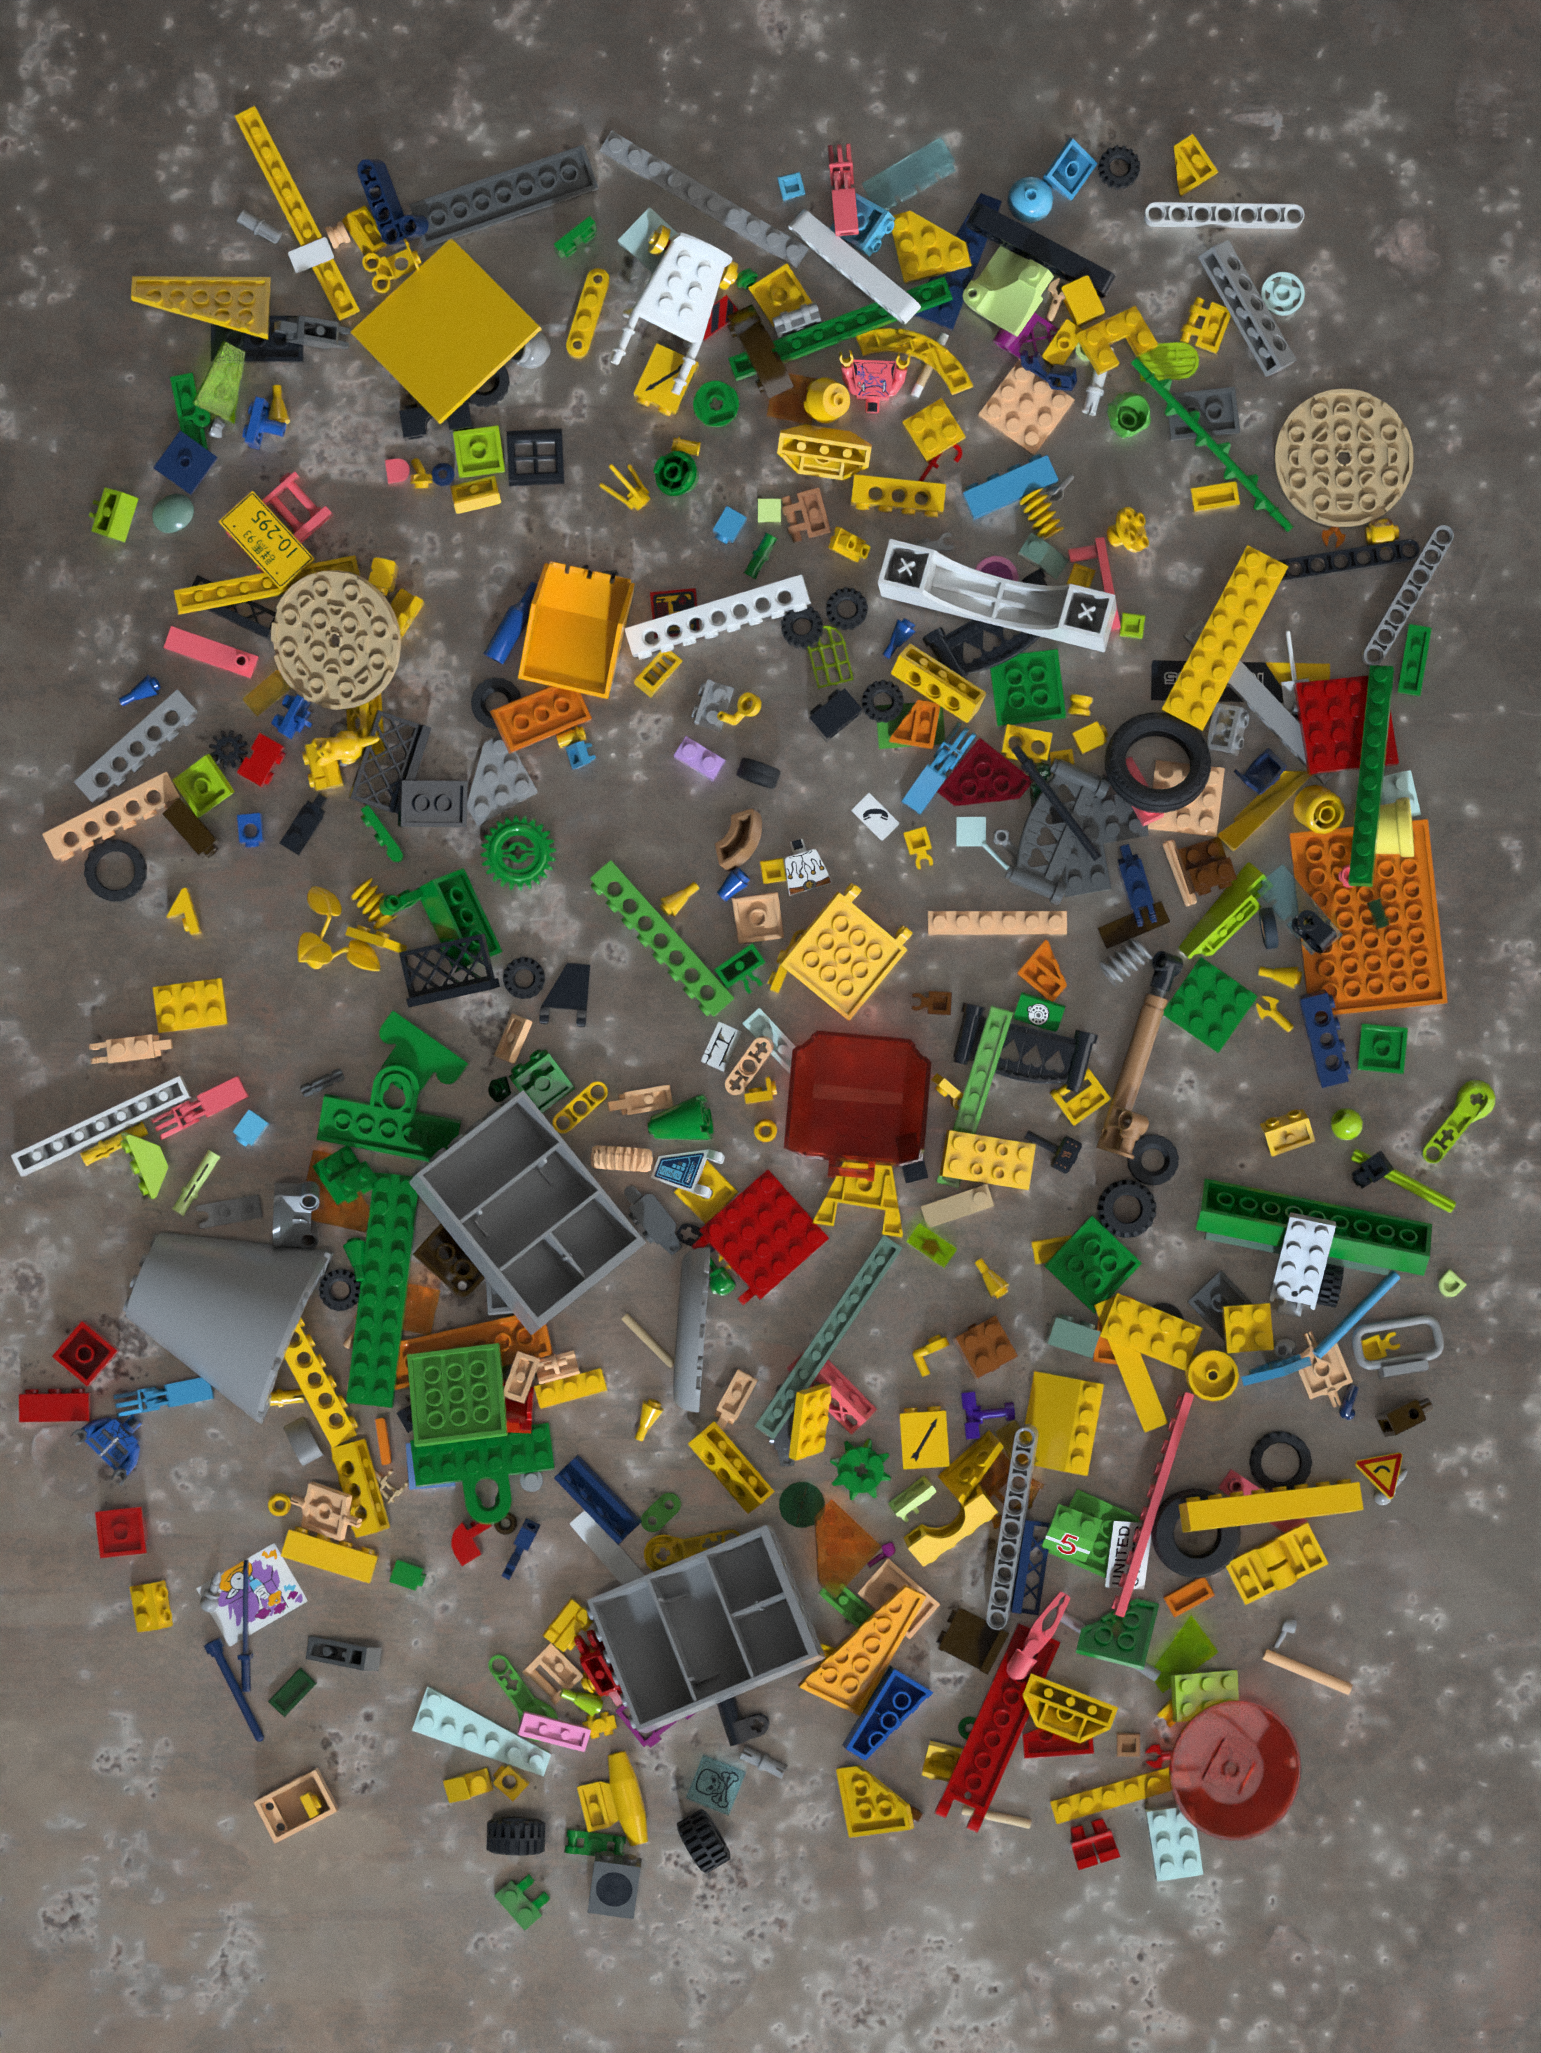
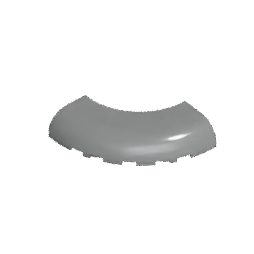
M696 1248L689 1251L683 1257L681 1266L673 1398L679 1407L691 1412H699L711 1248Z

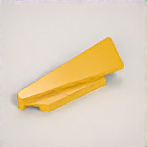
M1284 771L1274 785L1251 801L1233 819L1234 823L1221 831L1217 836L1232 851H1235L1312 775H1308L1307 771Z

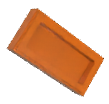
M376 1418L382 1465L391 1464L392 1457L386 1418Z
M1204 1577L1188 1582L1163 1596V1599L1175 1618L1215 1596Z

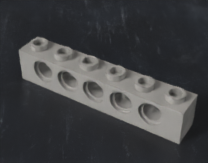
M1230 241L1215 245L1198 256L1265 376L1268 377L1297 361Z
M177 689L80 775L74 783L92 803H102L110 796L109 791L114 786L119 788L127 781L126 776L131 771L135 773L144 766L145 763L143 761L149 755L154 757L162 749L161 744L166 740L172 741L179 734L177 730L180 727L190 725L197 718L195 714L198 711ZM172 711L177 712V721L173 724L167 723V714ZM153 727H159L161 730V734L157 739L149 737V731ZM140 742L143 744V751L137 755L133 754V744ZM118 758L126 760V766L122 770H117L114 766ZM101 773L108 774L109 780L105 785H99L97 782V777Z

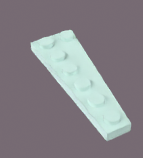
M427 1686L412 1731L544 1777L551 1757L550 1752Z

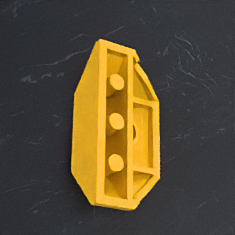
M804 424L780 431L777 454L798 474L845 480L869 467L872 444L851 431Z
M1034 1674L1030 1675L1023 1693V1698L1036 1727L1077 1743L1084 1742L1110 1730L1118 1710L1116 1706Z

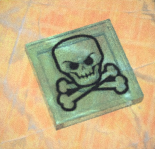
M703 1754L686 1799L729 1816L746 1771Z

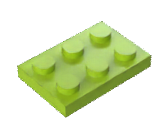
M1237 1670L1171 1675L1173 1722L1240 1717Z

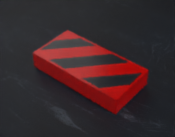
M727 294L713 304L703 337L704 342L729 323L728 315L738 311V308Z

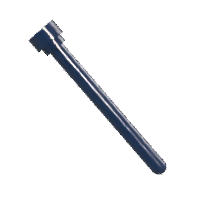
M221 1638L205 1644L204 1648L207 1654L215 1658L255 1740L262 1742L264 1735L222 1653L224 1652L222 1648L224 1644Z

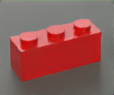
M72 1388L71 1393H62V1389H48V1393H39V1389H25V1394H19V1422L92 1420L91 1393H85V1388Z

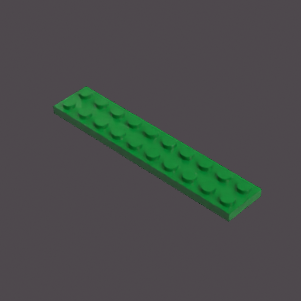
M374 1172L378 1180L373 1183L375 1188L372 1189L363 1265L365 1280L361 1281L346 1403L393 1408L419 1195L409 1184L413 1176Z

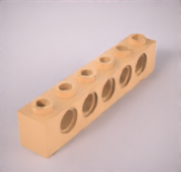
M165 772L42 835L54 859H61L63 862L74 856L73 852L79 849L85 851L95 846L94 842L101 838L103 841L116 835L115 831L121 828L127 830L137 825L136 820L142 817L145 820L157 815L156 810L165 807L167 810L181 796L170 774ZM153 791L160 793V800L157 803L149 802V794ZM133 801L138 802L140 806L139 811L135 814H130L128 812V805ZM111 812H117L119 815V819L115 824H109L107 821V816ZM91 822H96L98 825L97 832L93 835L88 834L86 831L87 825ZM72 832L76 833V843L68 845L66 843V836Z

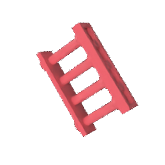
M294 471L292 474L289 472L279 480L281 484L262 501L266 506L272 504L293 528L294 537L302 544L328 521L333 514L326 506L323 508L317 507L295 483L300 477ZM287 488L311 513V519L305 524L303 522L300 523L278 498ZM257 566V569L261 573H264L263 570L259 566Z

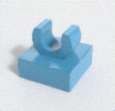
M580 741L565 748L572 770L581 768L596 758L595 755H588L587 748L592 747L591 743L585 744L584 741Z

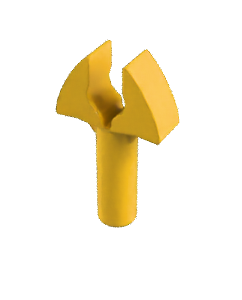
M1262 996L1269 1003L1271 1010H1264L1256 1003V1010L1260 1019L1263 1020L1265 1016H1270L1284 1030L1290 1032L1294 1027L1293 1024L1276 1009V1004L1279 1000L1273 997Z

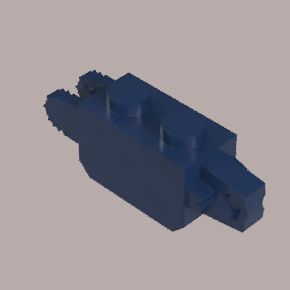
M1129 844L1119 847L1122 858L1117 860V868L1130 910H1133L1136 924L1138 927L1143 926V919L1139 908L1144 906L1147 907L1149 920L1152 923L1157 922L1152 905L1154 901L1141 858L1139 859L1138 854L1132 855Z

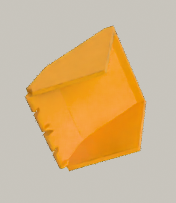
M550 561L549 564L544 563L531 604L518 678L608 699L627 625L635 583H631V579L615 576L613 584L610 583L611 574L593 571L592 577L587 578L589 569L570 565L569 573H566V564Z

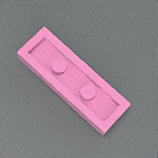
M523 1711L517 1734L520 1736L585 1752L591 1733L589 1727Z

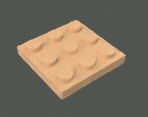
M1019 359L978 416L1034 456L1074 403L1075 399L1062 390L1051 389L1045 380L1031 371H1026Z
M1155 760L1152 788L1167 789L1178 785L1189 774L1190 764ZM1211 766L1209 780L1204 790L1192 803L1179 810L1164 813L1163 818L1148 824L1147 828L1150 830L1217 837L1225 768Z

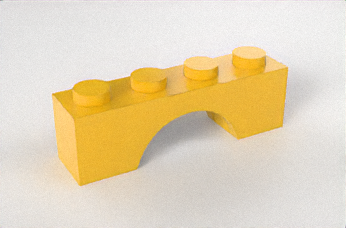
M977 1484L963 1505L960 1503L959 1513L951 1523L938 1528L921 1524L904 1536L903 1539L907 1548L924 1567L928 1563L934 1562L946 1550L953 1548L965 1536L971 1535L984 1522L990 1521L998 1511L991 1498Z

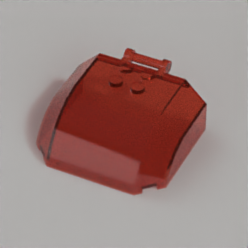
M817 1030L811 1035L810 1039L792 1050L784 1148L807 1159L828 1160V1178L843 1176L865 1178L867 1181L874 1182L875 1165L900 1167L923 1161L932 1062L919 1052L911 1039ZM836 1161L868 1164V1169L836 1167Z

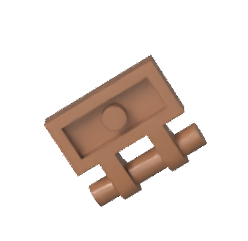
M819 487L797 493L798 503L792 504L790 496L781 498L783 504L781 509L783 515H786L789 525L787 530L788 534L792 536L793 543L802 541L801 531L807 530L809 539L831 533ZM801 510L804 523L800 524L797 523L795 512Z

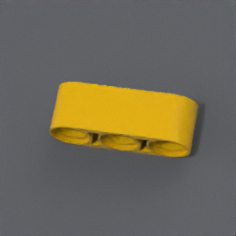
M597 1081L587 1086L555 1115L552 1122L554 1129L562 1134L570 1132L607 1098L608 1088L606 1085ZM597 1085L602 1086L604 1089V1095L599 1099L591 1095L592 1088ZM578 1101H584L587 1105V1110L583 1114H577L574 1111V1105ZM562 1116L567 1117L570 1121L569 1127L565 1130L557 1127V1120Z

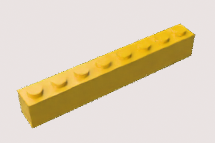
M1351 1479L1338 1480L1337 1485H1330L1329 1481L1315 1483L1316 1487L1308 1488V1484L1295 1485V1490H1287V1487L1284 1486L1273 1488V1492L1265 1493V1489L1252 1490L1251 1495L1245 1496L1243 1491L1229 1493L1230 1497L1222 1498V1494L1209 1495L1208 1500L1200 1501V1497L1186 1498V1503L1179 1504L1182 1532L1361 1511L1364 1508L1360 1482L1351 1483Z

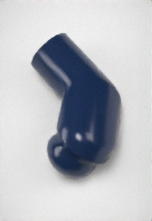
M1348 1385L1339 1409L1340 1416L1346 1420H1352L1355 1416V1410L1352 1408L1359 1388L1355 1385Z

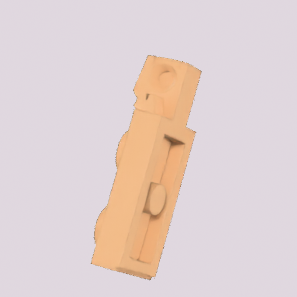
M670 1084L624 1092V1094H619V1100L608 1102L609 1112L621 1110L622 1115H633L673 1107Z
M737 1369L714 1414L719 1418L716 1424L722 1431L727 1423L733 1425L734 1421L737 1420L758 1382V1379Z

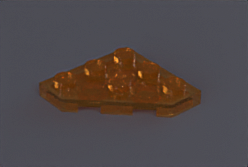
M313 1150L306 1181H313L319 1185L320 1203L317 1209L311 1211V1220L366 1233L370 1212L367 1202L359 1192L357 1193L359 1197L351 1203L347 1204L344 1201L337 1205L312 1167L317 1162L331 1155V1153Z
M831 1499L814 1517L818 1583L836 1598L882 1546Z

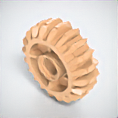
M596 1145L592 1147L590 1156L591 1166L595 1169L648 1172L651 1170V1164H653L652 1151L644 1148Z

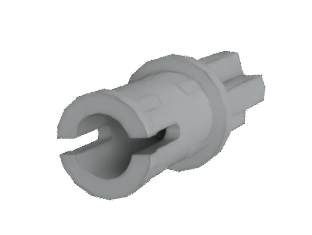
M245 209L237 219V223L254 231V235L259 234L274 244L282 236V232L267 224L265 219L262 218L260 220Z

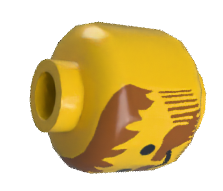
M1389 518L1369 522L1368 526L1365 527L1366 544L1376 545L1394 542L1395 539H1399L1398 525H1393L1392 520Z

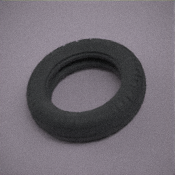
M1151 712L1129 719L1114 732L1105 752V771L1110 785L1126 803L1146 812L1167 813L1189 805L1202 793L1211 772V756L1203 736L1191 724L1168 713ZM1160 736L1168 738L1179 744L1186 752L1190 763V772L1181 783L1171 788L1154 789L1144 786L1130 774L1127 768L1126 753L1135 742L1146 737Z

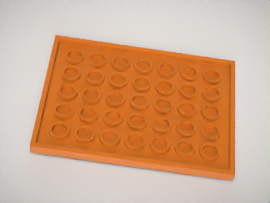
M1428 819L1412 821L1414 857H1402L1400 854H1376L1373 887L1353 886L1349 888L1345 887L1343 882L1339 880V872L1342 871L1345 865H1350L1354 827L1337 828L1326 834L1313 831L1289 834L1297 914L1299 915L1304 910H1312L1337 933L1335 940L1322 954L1312 950L1300 937L1306 994L1323 989L1327 991L1328 995L1332 994L1335 1008H1331L1333 1015L1448 1003ZM1318 1011L1315 1017L1326 1016V1012Z

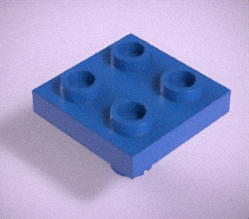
M256 397L255 402L250 403L248 415L251 418L249 425L245 424L242 435L245 438V443L250 448L260 450L264 432L284 437L286 431L285 422L267 419L270 404L260 397Z

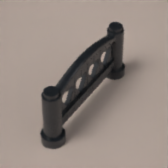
M1042 569L1034 571L1021 580L1023 583L1048 586L1044 580L1046 576ZM972 619L947 635L943 628L939 627L925 635L922 640L926 647L930 646L940 663L967 680L966 677L969 674L996 667L1016 657L1035 643L1041 636L1021 632L1019 635H1013L1012 639L1006 640L1003 637V627ZM984 631L1000 638L1001 645L998 647L993 646V649L989 652L983 649ZM964 642L979 649L982 653L981 657L973 658L971 663H965L963 660Z
M963 1002L961 1012L964 1013L953 1057L955 1063L967 1065L968 1061L974 1062L987 1017H983L985 1007ZM1010 1023L1002 1050L1014 1039L1019 1053V1060L1013 1062L1010 1058L1005 1060L1000 1056L995 1073L1028 1083H1064L1067 1085V1090L1080 1093V1089L1083 1088L1092 1046L1096 1044L1098 1035L1075 1030L1074 1038H1069ZM1035 1045L1042 1060L1040 1067H1034L1032 1063L1030 1065L1023 1063V1057ZM1058 1050L1065 1067L1061 1073L1056 1072L1055 1069L1047 1070L1045 1067V1063Z

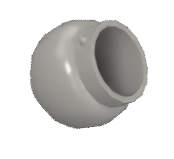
M538 332L511 360L517 363V365L528 369L542 366L549 357L551 350L545 335Z

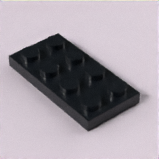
M269 315L268 339L211 323V362L304 363V345L286 342V334L274 332V322L287 321V318L297 316Z

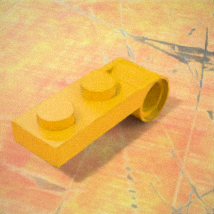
M804 929L798 930L793 934L786 950L780 951L777 963L782 960L795 944L796 937L804 933ZM779 965L777 972L772 971L767 983L771 985L770 990L775 993H779L787 970Z

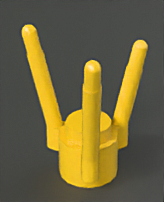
M610 464L609 468L630 491L627 495L629 500L604 483H600L599 486L625 503L630 509L635 508L639 511L651 499L648 496L650 492L644 487L631 464H628L627 467L638 485L636 488H633L613 464Z

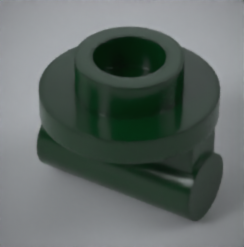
M507 1076L494 1079L489 1084L488 1093L495 1102H501L511 1095Z

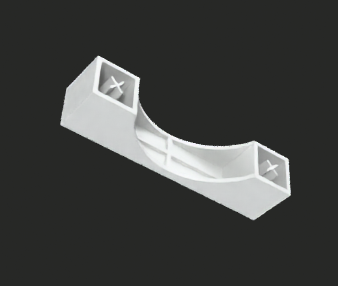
M893 539L889 541L878 579L881 597L1101 652L1106 650L1117 610L1114 594L1073 584L1045 586L1004 579L959 564L938 553L936 550Z

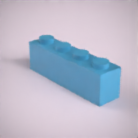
M1038 454L1028 459L1029 463L1021 466L1018 463L1007 469L1008 473L1001 476L999 473L987 477V482L981 485L976 482L965 487L966 491L963 492L962 496L973 521L1021 500L1026 495L1040 488L1045 489L1057 484L1059 480L1048 455L1042 457L1041 454Z

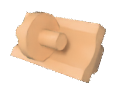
M574 1350L558 1355L551 1354L550 1357L540 1359L536 1370L539 1384L580 1374Z

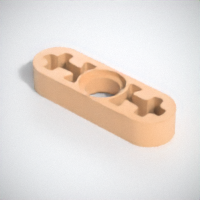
M760 1036L756 1038L725 1081V1088L730 1094L739 1095L745 1091L774 1049V1044L769 1037ZM765 1042L767 1044L765 1048L768 1051L764 1050L758 1057L750 1054L751 1051L753 1054L758 1051L759 1045L757 1043ZM746 1059L754 1061V1071L748 1072L744 1069L743 1063ZM741 1074L746 1076L739 1083L741 1088H732L733 1082L731 1080L735 1081Z

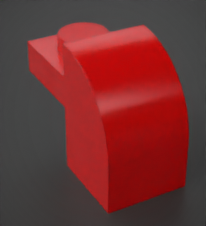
M474 1520L469 1523L470 1529L467 1528L464 1521L458 1525L452 1535L451 1547L461 1566L483 1554L474 1537L492 1527L493 1524H481Z

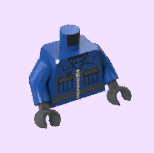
M131 1415L124 1423L118 1418L104 1417L92 1420L81 1429L75 1430L70 1434V1438L73 1435L79 1436L80 1441L75 1444L77 1446L85 1440L114 1470L111 1480L115 1476L121 1477L122 1480L119 1486H122L138 1462L140 1453L138 1443L140 1440L134 1432L142 1423L134 1415Z

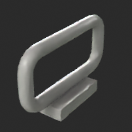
M1422 1314L1361 1325L1352 1335V1346L1357 1363L1367 1370L1378 1369L1379 1379L1428 1370V1360L1435 1359L1442 1353L1444 1340L1441 1326L1435 1317ZM1418 1324H1428L1432 1328L1435 1346L1430 1351L1369 1361L1364 1357L1361 1337L1366 1333Z

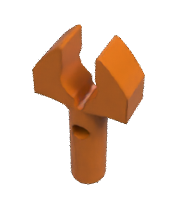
M1331 526L1327 531H1322L1321 538L1326 547L1328 546L1329 536L1333 532L1337 538L1335 549L1345 541L1346 534L1341 533L1340 527Z

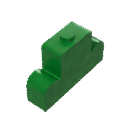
M393 1010L379 1030V1036L384 1043L388 1045L396 1044L381 1068L392 1063H401L412 1068L420 1081L419 1094H421L435 1073L441 1083L452 1085L460 1079L469 1066V1063ZM392 1082L393 1085L403 1090V1086L400 1082Z

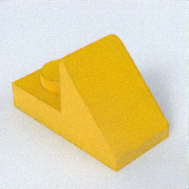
M183 888L166 918L170 919L185 914V918L182 919L186 932L190 931V934L194 936L202 932L189 889Z
M488 1767L443 1780L449 1803L468 1800L473 1796L494 1790Z

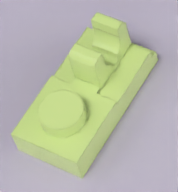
M924 1475L890 1501L888 1505L897 1517L900 1516L905 1522H908L909 1519L906 1514L911 1510L918 1514L919 1510L916 1506L929 1500L937 1491Z

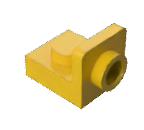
M770 1076L765 1077L767 1091H762V1087L748 1089L749 1093L744 1094L745 1103L750 1104L773 1100V1095H777L775 1081H770Z

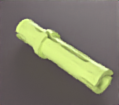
M209 1149L207 1150L206 1155L196 1168L186 1187H182V1193L171 1209L183 1216L185 1215L193 1200L198 1198L199 1190L220 1159V1156ZM206 1164H208L207 1168H206L205 1171L203 1172V1174H202V1176L200 1177L199 1181H197L198 1177L200 1176L201 1172H202L203 1169L205 1168ZM195 1184L194 1189H193L192 1192L190 1193V1195H189V1197L187 1198V1200L184 1202V1200H185V1198L187 1197L188 1193L190 1192L191 1188H192L193 1185Z

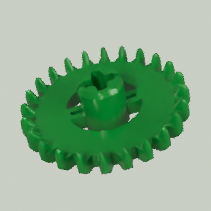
M514 815L513 822L506 816L504 825L500 821L496 822L498 829L489 827L492 836L484 835V838L489 842L481 844V847L487 849V851L481 853L480 856L488 859L482 863V866H490L486 872L487 875L495 873L493 882L501 878V887L509 882L510 890L517 884L520 891H522L524 883H526L529 889L532 888L531 881L540 885L538 877L547 878L544 870H553L548 862L556 861L555 858L549 856L551 853L556 852L555 848L549 847V845L554 843V839H546L550 831L541 832L544 824L536 827L535 818L530 823H527L526 815H524L522 821H519L518 816ZM514 836H524L534 845L532 848H527L522 842H515L508 849H502L505 841ZM516 847H520L525 852L533 851L532 853L522 854L521 859H517L512 854H503L515 852ZM529 856H535L528 867L520 870L508 867L502 860V858L509 857L512 862L521 864L527 861Z

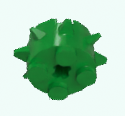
M869 1438L863 1446L856 1447L845 1441V1452L841 1458L830 1459V1463L838 1468V1476L832 1482V1485H844L849 1490L850 1500L852 1501L858 1493L867 1492L873 1498H876V1487L881 1481H890L892 1478L884 1472L883 1466L889 1454H877L872 1450V1440ZM860 1463H863L867 1472L858 1476L856 1475L857 1471H854V1467H859Z

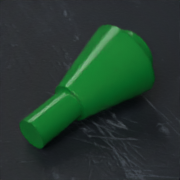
M351 1238L347 1240L343 1248L354 1268L356 1281L365 1280L363 1265L366 1242L360 1240V1238Z

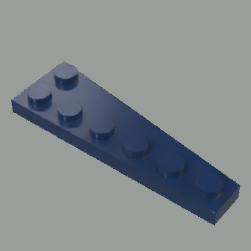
M980 193L974 205L976 203L984 204L998 212L1002 201ZM973 207L955 235L967 243L972 266L931 277L928 282L945 277L953 300L914 315L952 331L964 302L963 292L973 279L988 240L965 225Z

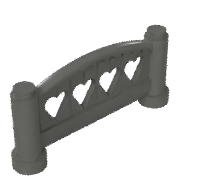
M1054 759L1049 770L1053 772V777L1048 784L1055 794L1059 793L1058 787L1061 784L1068 787L1076 801L1064 802L1063 805L1078 825L1082 827L1094 796L1103 799L1110 787L1107 775L1099 776L1062 759ZM1041 791L1025 821L1018 846L1017 863L1015 866L1010 865L1008 867L1005 878L1009 882L1049 898V902L1059 905L1067 888V884L1059 881L1077 837L1065 822L1052 825L1046 822V816L1050 814L1049 809L1053 805ZM1041 828H1049L1058 843L1044 846L1038 845L1037 838L1041 836ZM1038 848L1049 865L1030 867L1028 859L1032 857V850Z

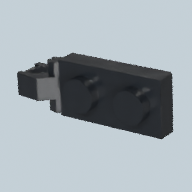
M319 793L313 803L308 800L279 844L300 856L324 818L323 816L326 811L322 807L327 798Z

